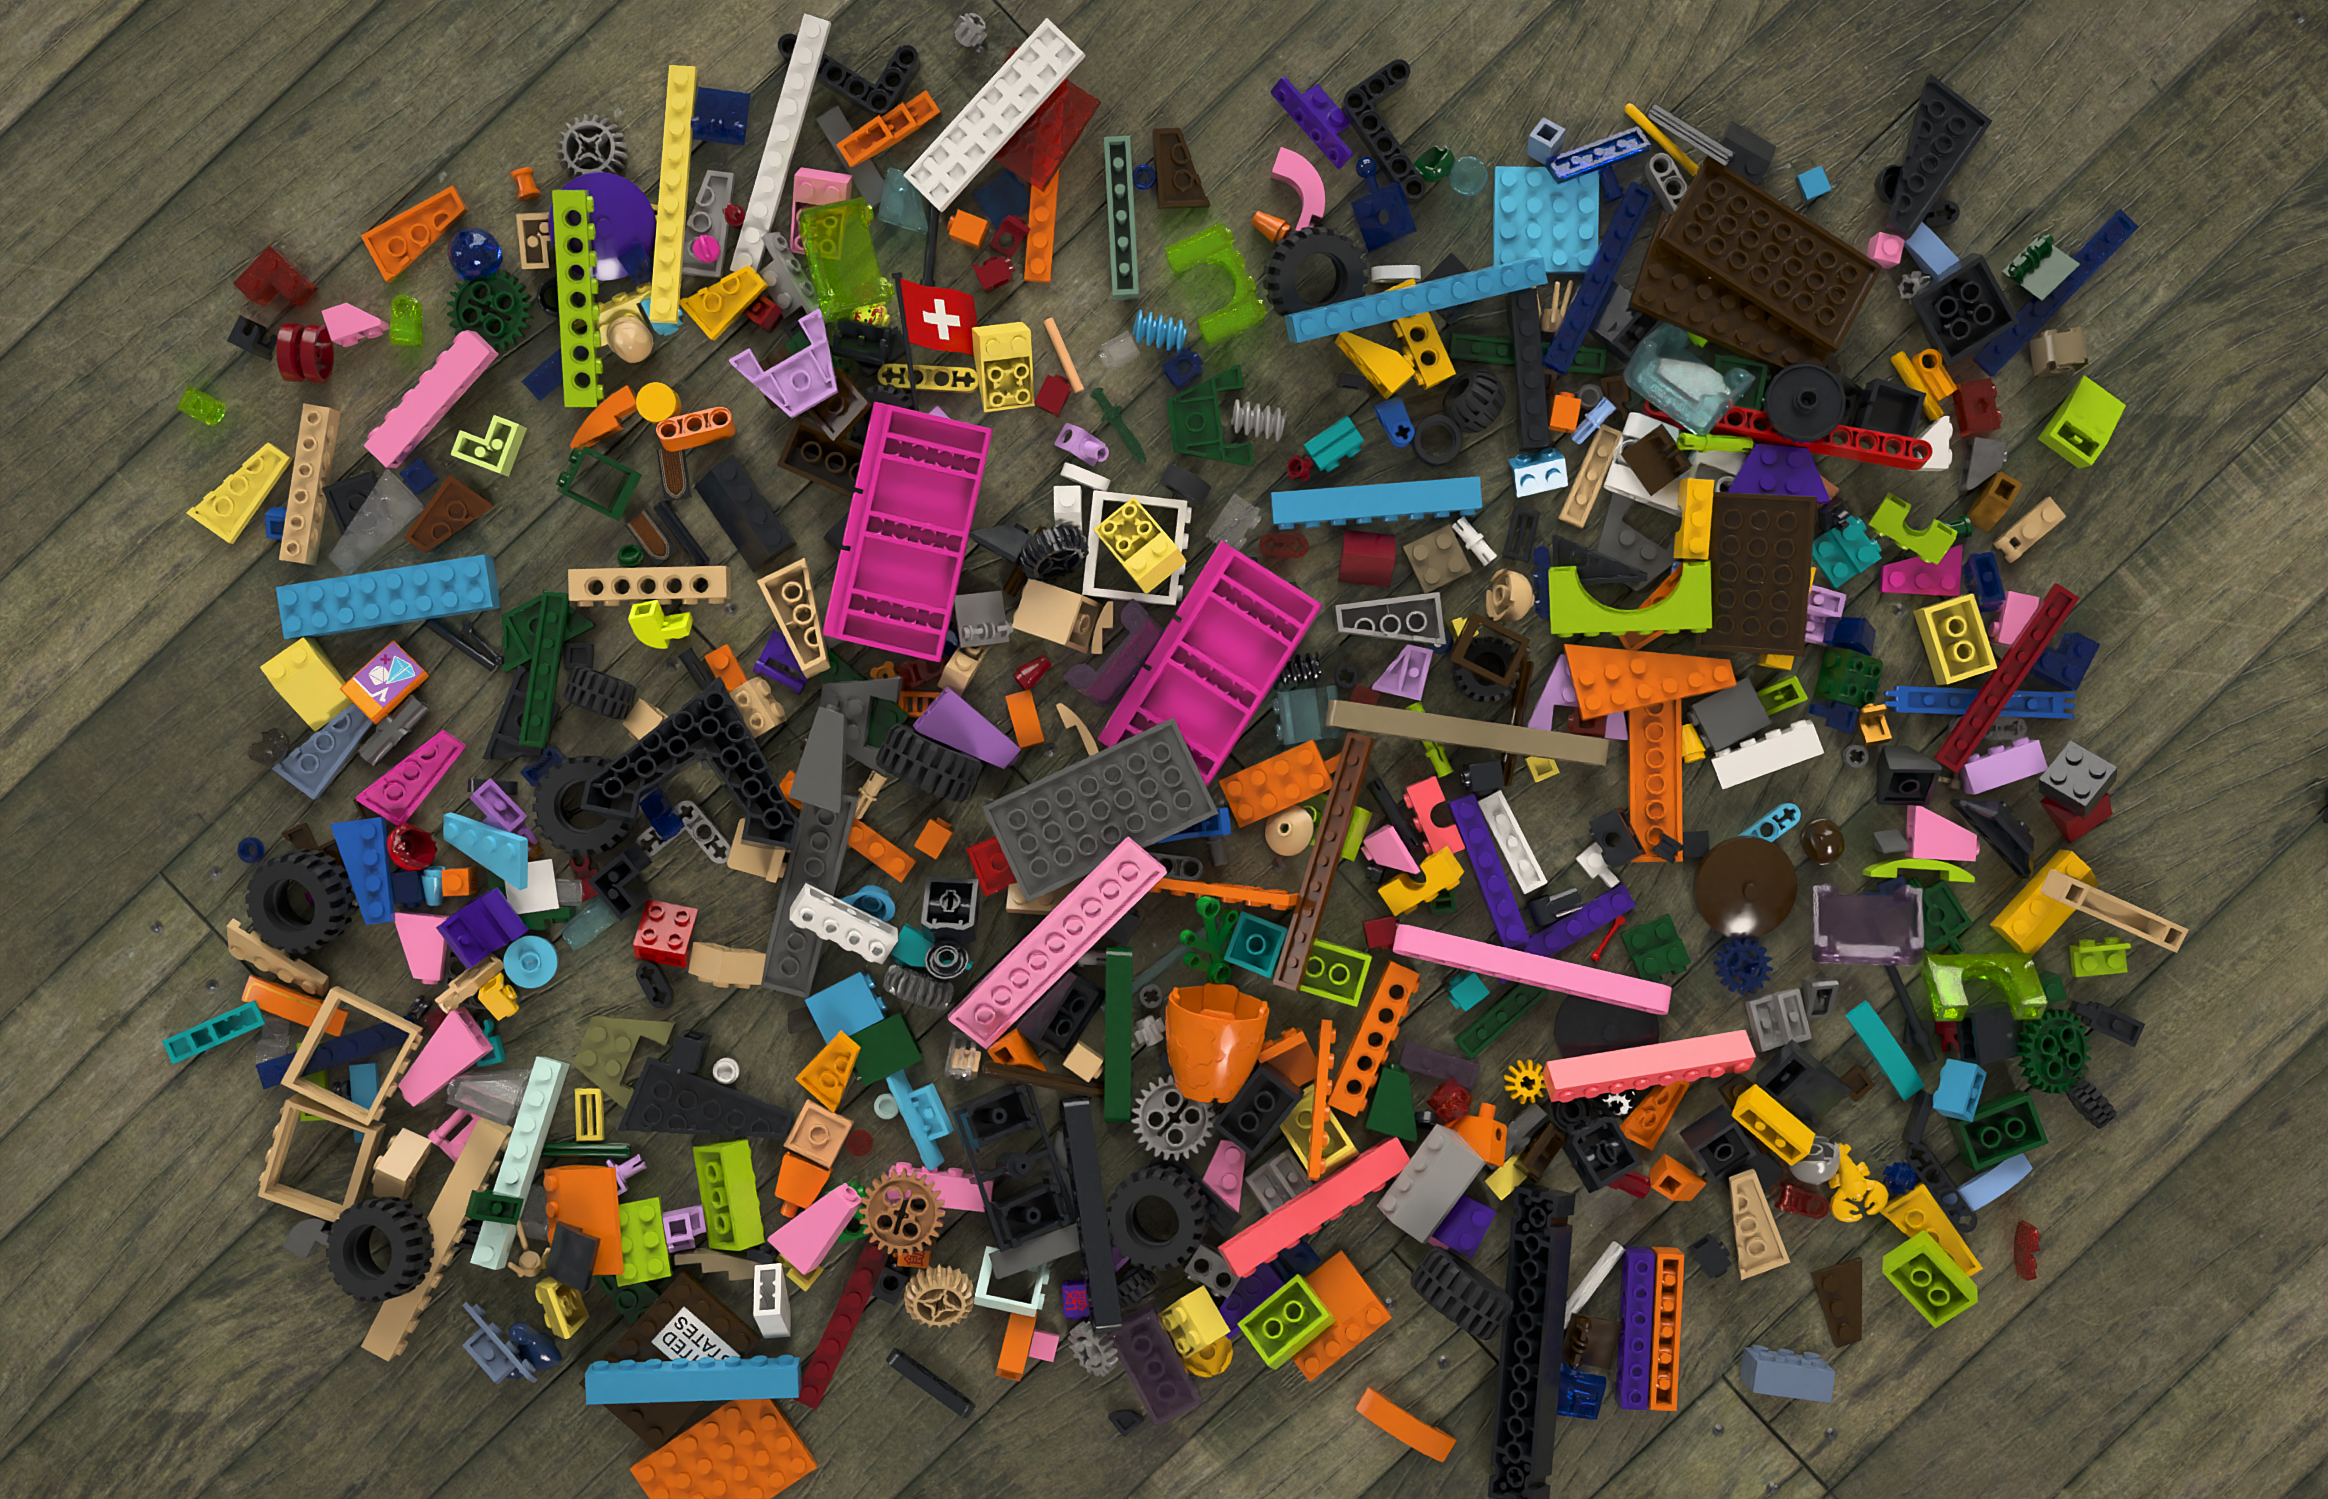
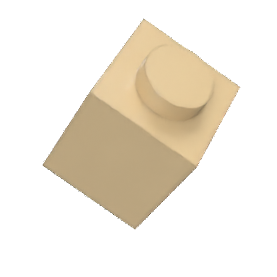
M1080 1040L1077 1041L1063 1062L1064 1066L1087 1082L1092 1077L1097 1079L1105 1068L1102 1065L1104 1057Z

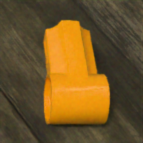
M1927 349L1912 357L1911 363L1936 402L1957 390L1956 385L1942 365V357L1937 350ZM1923 356L1929 359V368L1924 367L1922 364Z

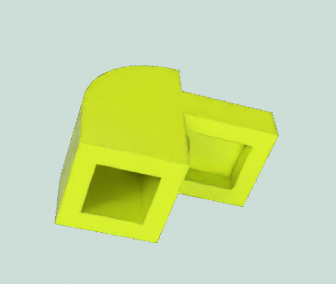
M658 600L633 604L628 618L635 635L641 642L650 647L660 649L668 648L672 638L680 639L688 636L693 623L690 612L665 616Z

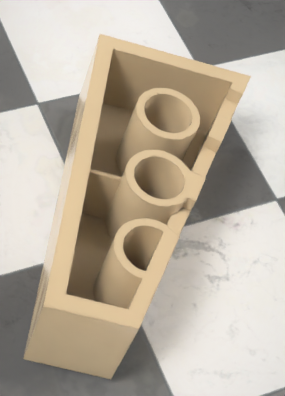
M803 558L758 580L757 582L805 677L809 679L831 668L824 635H822L823 629L810 568L806 559Z

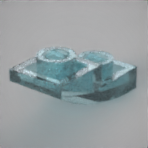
M600 898L565 924L559 932L575 952L596 938V934L617 921L618 917Z

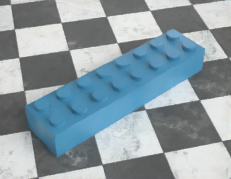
M488 555L276 587L284 639L300 640L303 637H320L501 608L494 560L492 556Z

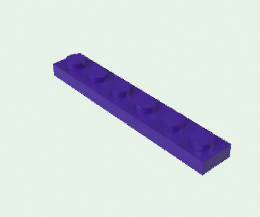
M1620 883L1584 904L1583 908L1563 916L1529 936V941L1509 949L1548 958L1636 905L1624 884ZM1498 978L1501 984L1509 981L1507 979Z

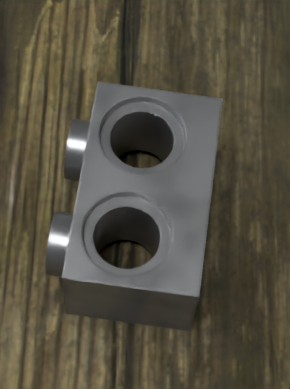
M1204 1241L1183 1264V1269L1186 1272L1185 1276L1197 1284L1199 1281L1208 1286L1207 1290L1217 1297L1223 1295L1228 1298L1241 1278L1232 1274L1219 1250ZM1201 1258L1208 1261V1266L1204 1269H1198L1194 1266L1195 1261ZM1219 1273H1228L1230 1279L1225 1283L1217 1281L1216 1277Z

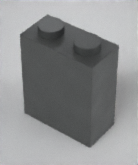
M1748 677L1737 679L1735 687L1714 691L1686 706L1689 710L1687 717L1693 726H1697L1701 734L1699 737L1705 749H1709L1710 752H1717L1771 724Z

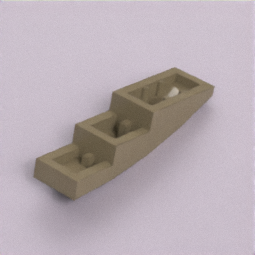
M690 1248L677 1251L674 1254L675 1265L701 1263L702 1273L728 1271L729 1281L754 1279L755 1266L763 1265L746 1259L748 1253L733 1250Z

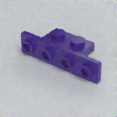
M1285 76L1280 78L1271 90V95L1337 169L1342 168L1351 158L1353 152L1338 135L1346 130L1352 122L1318 84L1301 95Z

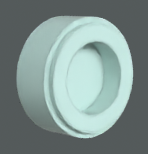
M891 1092L880 1094L874 1103V1110L882 1119H892L899 1113L898 1104Z

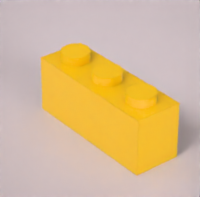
M1754 1084L1738 1096L1731 1116L1789 1165L1793 1166L1810 1153L1815 1133L1758 1085Z

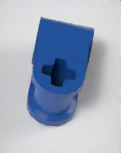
M1396 395L1375 405L1374 411L1377 419L1384 428L1391 444L1397 448L1409 445L1415 431L1401 398ZM1398 429H1400L1401 432H1407L1405 439H1403L1402 436H1396L1397 432L1399 431Z

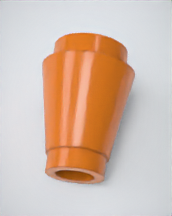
M1261 211L1255 214L1251 225L1255 226L1273 244H1276L1281 238L1286 239L1292 229L1291 226L1287 225V221L1262 213Z

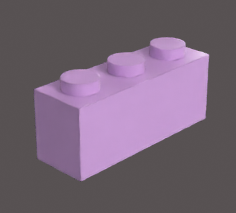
M2022 737L2013 740L2012 746L2006 748L2003 745L1987 749L1988 754L1979 756V753L1971 754L1958 772L1965 794L1975 795L2046 771L2048 767L2039 740H2029L2028 737Z

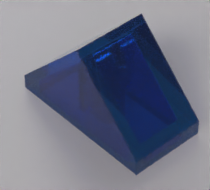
M1828 617L1826 619L1823 643L1871 656L1876 630L1866 618Z

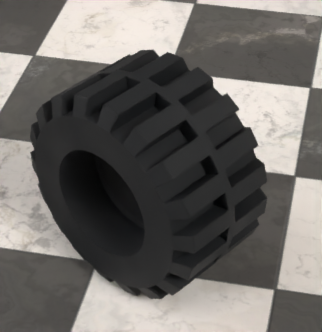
M880 384L862 391L872 404L874 402H885L893 406L914 410L913 402L911 401L912 397L909 394H905L904 389L900 387L896 388L891 384ZM872 407L853 427L854 432L852 433L854 437H858L860 439L859 443L863 446Z
M1486 636L1471 640L1463 659L1473 663L1474 659L1481 654L1492 655L1499 664V676L1503 678L1515 652L1511 650L1512 646L1504 643L1502 639ZM1455 664L1451 665V671H1453L1454 675L1452 679L1457 684L1456 688L1459 692H1463L1465 697L1477 702L1500 700V698L1510 694V690L1514 689L1517 685L1516 683L1513 685L1509 684L1507 688H1502L1494 683L1482 685L1474 679L1472 672Z
M573 666L562 697L583 709L620 720L626 719L637 689L632 684L606 673L584 666Z

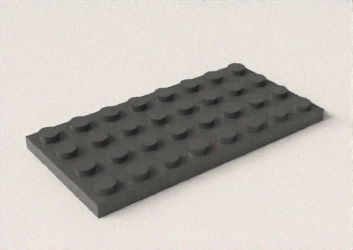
M1174 717L982 807L1026 902L1091 873L1127 837H1130L1141 848H1145L1218 814Z

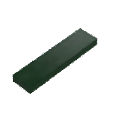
M1519 982L1453 1040L1472 1060L1550 992L1546 988Z

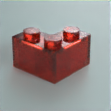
M268 246L233 282L251 302L265 307L278 292L290 302L301 307L318 289L282 252L271 246Z

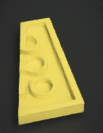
M265 444L242 464L243 467L236 473L229 475L222 485L214 492L208 493L200 504L192 507L186 513L228 543L233 544L293 458L273 444Z

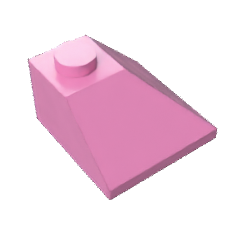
M1386 824L1362 840L1364 846L1360 849L1368 861L1373 859L1377 864L1414 874L1420 872L1393 826Z

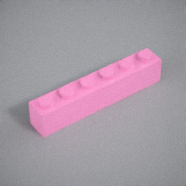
M466 330L459 333L453 340L454 345L448 351H444L436 359L437 364L431 370H427L419 378L420 383L414 389L404 394L402 397L403 402L398 408L389 411L385 416L386 421L381 427L375 428L368 435L369 440L365 443L364 447L386 468H398L499 355L477 332Z

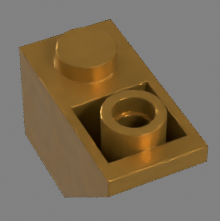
M2001 471L1987 478L1967 513L1971 524L1984 532H1989L2011 507L2023 484Z

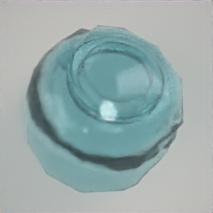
M1473 156L1461 157L1454 163L1451 172L1448 174L1449 184L1455 193L1463 197L1477 195L1487 185L1488 172L1485 164Z

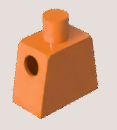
M1481 1103L1478 1117L1464 1115L1457 1133L1486 1162L1485 1164L1503 1167L1507 1126L1494 1120L1497 1106Z
M788 1150L782 1160L775 1191L776 1197L785 1200L780 1213L794 1218L799 1206L805 1209L809 1208L834 1169H828Z

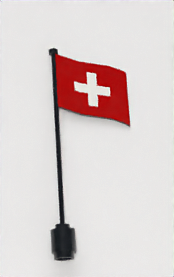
M902 272L891 273L892 279H895L913 408L914 411L919 412L910 343L930 350L963 353L974 357L972 328L978 327L974 297L955 289L923 286L902 279Z

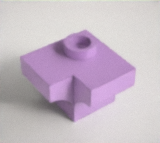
M702 1205L663 1212V1224L669 1253L695 1248L694 1236L706 1232Z

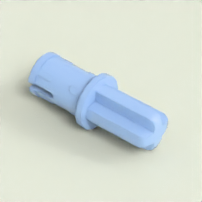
M1603 397L1589 414H1585L1586 418L1576 428V431L1571 433L1570 437L1577 444H1581L1596 428H1601L1600 425L1616 407L1607 398Z

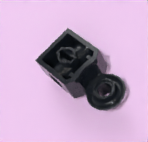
M926 877L921 926L923 937L934 944L927 951L925 965L928 971L936 978L944 980L953 979L961 975L967 967L968 952L964 945L976 940L981 896L979 879ZM947 960L952 961V963L950 964H942L944 961Z
M1585 1097L1574 1098L1569 1102L1554 1101L1551 1103V1117L1553 1122L1567 1134L1562 1149L1589 1194L1605 1187L1642 1164L1615 1118L1602 1117L1592 1120V1109ZM1566 1106L1569 1107V1108L1572 1110V1112H1573V1117H1572V1118H1570V1117H1568V1116L1566 1115V1113H1565V1107H1566Z

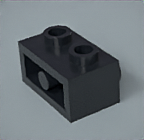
M1486 760L1462 764L1463 770L1459 771L1461 786H1465L1466 790L1473 791L1474 795L1493 793L1492 788L1505 786L1501 760Z

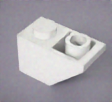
M1943 416L1934 420L1916 438L1927 441L1931 445L1933 453L1921 469L1909 471H1942L1949 468L1952 461L1949 439L1953 431L1952 424L1949 423V416ZM1912 451L1915 458L1922 459L1919 452Z

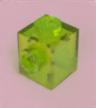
M188 385L176 409L205 424L215 426L223 418L225 413L224 407L227 403Z

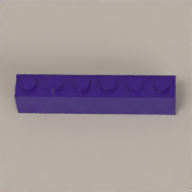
M1468 793L1447 801L1446 805L1464 843V852L1500 946L1511 948L1529 941L1528 933L1475 795Z

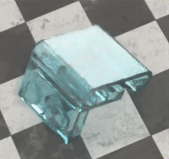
M1337 685L1275 693L1276 698L1272 699L1274 714H1278L1279 724L1276 725L1277 739L1282 740V745L1307 742L1312 739L1322 740L1344 736L1343 729L1325 726L1328 700H1339Z

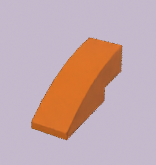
M626 385L613 393L586 418L570 444L572 450L574 447L578 448L580 444L589 448L625 429L620 419L638 410L636 406L637 396L631 387Z

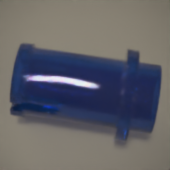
M1612 166L1597 172L1605 191V199L1608 198L1609 202H1613L1624 196L1622 192L1624 187L1619 185Z

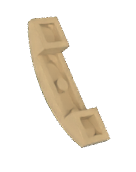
M1057 704V709L1066 729L1076 725L1089 756L1098 753L1097 744L1083 721L1064 704Z

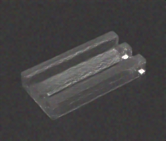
M952 1032L944 1077L949 1078L950 1075H955V1079H960V1076L965 1077V1080L968 1081L971 1079L977 1042L966 1033ZM957 1039H962L957 1067L952 1068ZM967 1040H972L967 1068L962 1069Z

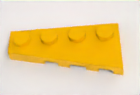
M1922 1181L1887 1202L1883 1210L1879 1211L1910 1238L1925 1230L1969 1277L1983 1269Z

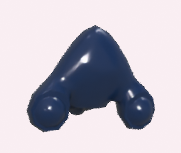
M521 1321L514 1323L509 1328L508 1337L513 1342L518 1343L517 1348L520 1352L517 1355L522 1361L527 1359L535 1367L536 1371L550 1369L559 1364L563 1359L553 1337L536 1331L529 1324ZM516 1367L506 1377L518 1379L524 1375Z

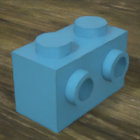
M1947 1058L1946 1064L1940 1072L1941 1081L1939 1088L1933 1095V1108L1943 1116L1972 1122L1987 1073L1977 1064Z

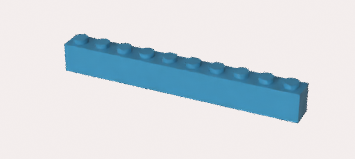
M1525 258L1284 315L1289 342L1299 343L1546 284L1548 281L1544 258Z

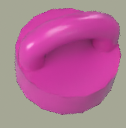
M700 235L693 245V252L701 262L712 263L720 256V245L712 236Z

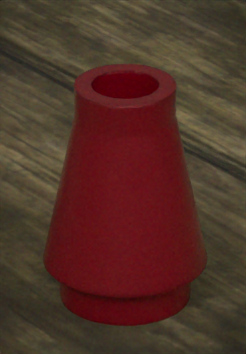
M1041 654L1038 658L1016 668L1017 672L1013 674V677L1023 690L1033 689L1052 664L1045 655Z

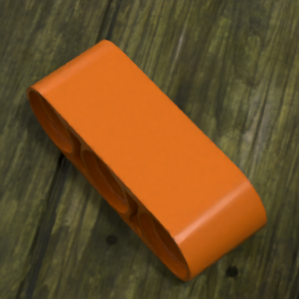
M715 407L668 418L661 421L656 427V432L663 448L670 452L727 440L736 431L732 415L724 407ZM722 421H726L724 425H717ZM696 427H701L698 431H692ZM670 433H675L672 437H666Z

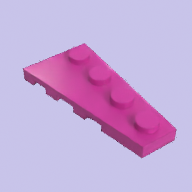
M445 730L440 731L357 795L356 800L397 826L400 823H405L464 750L465 744Z

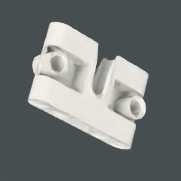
M1631 412L1629 413L1619 444L1614 450L1613 461L1603 486L1609 491L1631 499L1636 497L1635 501L1682 518V508L1677 506L1680 479L1714 480L1713 492H1720V484H1724L1728 489L1747 459V455L1740 452L1709 451L1707 453H1699L1698 450H1692L1688 460L1693 466L1680 475L1679 478L1674 479L1657 493L1650 496L1620 454L1623 452L1624 447L1629 448L1660 424L1664 425L1675 442H1677L1679 428L1648 416Z

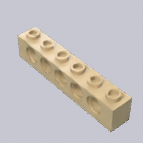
M303 404L279 560L313 566L317 565L327 502L322 487L330 483L340 411L329 407Z
M727 566L568 569L569 601L577 602V607H593V602H603V606H620L619 601H630V606H633V604L651 600H658L660 605H672V600H682L684 605L698 604V599H708V604H724V599H731V568ZM705 578L708 581V589L700 593L697 590V583ZM679 579L682 582V589L678 593H673L671 583ZM627 580L630 585L629 591L626 594H621L619 584ZM649 580H654L656 589L653 593L648 594L645 591V584ZM597 581H601L603 584V591L599 595L593 592V585Z

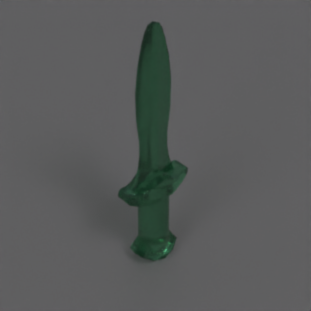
M1094 388L1090 398L1095 399L1105 413L1101 418V422L1107 420L1111 423L1127 449L1140 462L1145 463L1146 457L1140 443L1124 424L1119 411L1122 410V406L1113 407L1104 395L1103 388Z

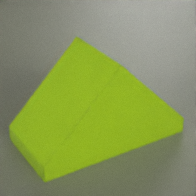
M1796 675L1785 676L1756 692L1768 716L1808 699Z

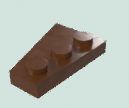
M449 475L404 536V539L425 554L429 553L495 505L454 476Z

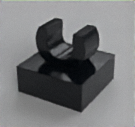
M1835 496L1829 503L1824 504L1818 509V525L1820 530L1827 533L1835 527L1837 530L1843 531L1849 526V523L1844 520L1849 516V513L1844 508V500Z

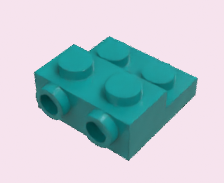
M1852 515L1844 519L1849 523V526L1843 531H1839L1834 527L1829 532H1824L1814 539L1812 560L1833 589L1838 588L1857 573L1863 572L1882 558L1879 554L1881 551L1880 545L1873 538L1869 540L1864 533L1866 530L1864 522L1858 517L1854 519Z

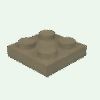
M1450 524L1402 547L1424 594L1472 571Z

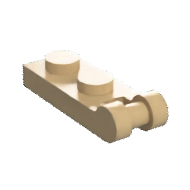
M2046 497L1999 536L1993 544L1997 549L2001 548L2006 554L2004 558L2009 563H2012L2062 521L2066 515L2051 497ZM2012 538L2018 544L2016 547H2013L2010 543Z

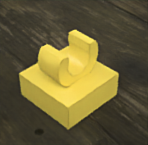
M1462 617L1446 623L1454 645L1467 618L1462 620ZM1476 630L1473 637L1479 634L1478 630Z

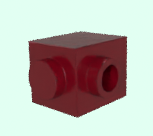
M1390 914L1361 921L1366 944L1369 949L1379 947V950L1393 948L1397 925H1401L1399 919L1395 920V917Z

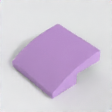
M1812 585L1808 604L1806 642L1824 647H1831L1833 645L1837 622L1842 617L1846 594Z

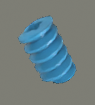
M1139 309L1132 337L1136 336L1138 344L1145 337L1147 346H1150L1156 340L1158 349L1165 342L1167 351H1171L1173 346L1176 345L1177 353L1180 354L1183 350L1188 326L1184 328L1183 320L1181 319L1174 326L1173 317H1169L1167 322L1163 323V316L1161 314L1154 321L1152 312H1149L1146 318H1143L1142 310Z

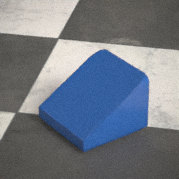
M271 507L265 513L266 538L282 540L287 508Z

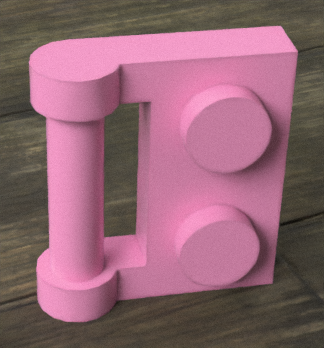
M465 1098L459 1104L460 1108L437 1130L434 1129L428 1135L432 1143L439 1146L455 1163L477 1121L485 1116L468 1098ZM469 1114L473 1120L450 1142L445 1136Z

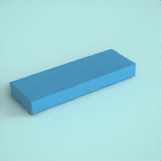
M378 1062L350 1064L351 1100L353 1103L369 1110L380 1090ZM354 1129L355 1143L362 1142L365 1133Z

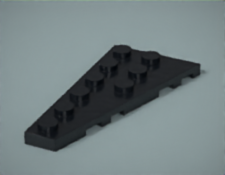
M1932 74L1926 78L1885 224L1887 228L1904 241L1911 238L1992 123V120Z
M649 1056L617 1130L785 1139L795 1113L694 1073H691V1075L676 1073V1068L669 1067L668 1063Z

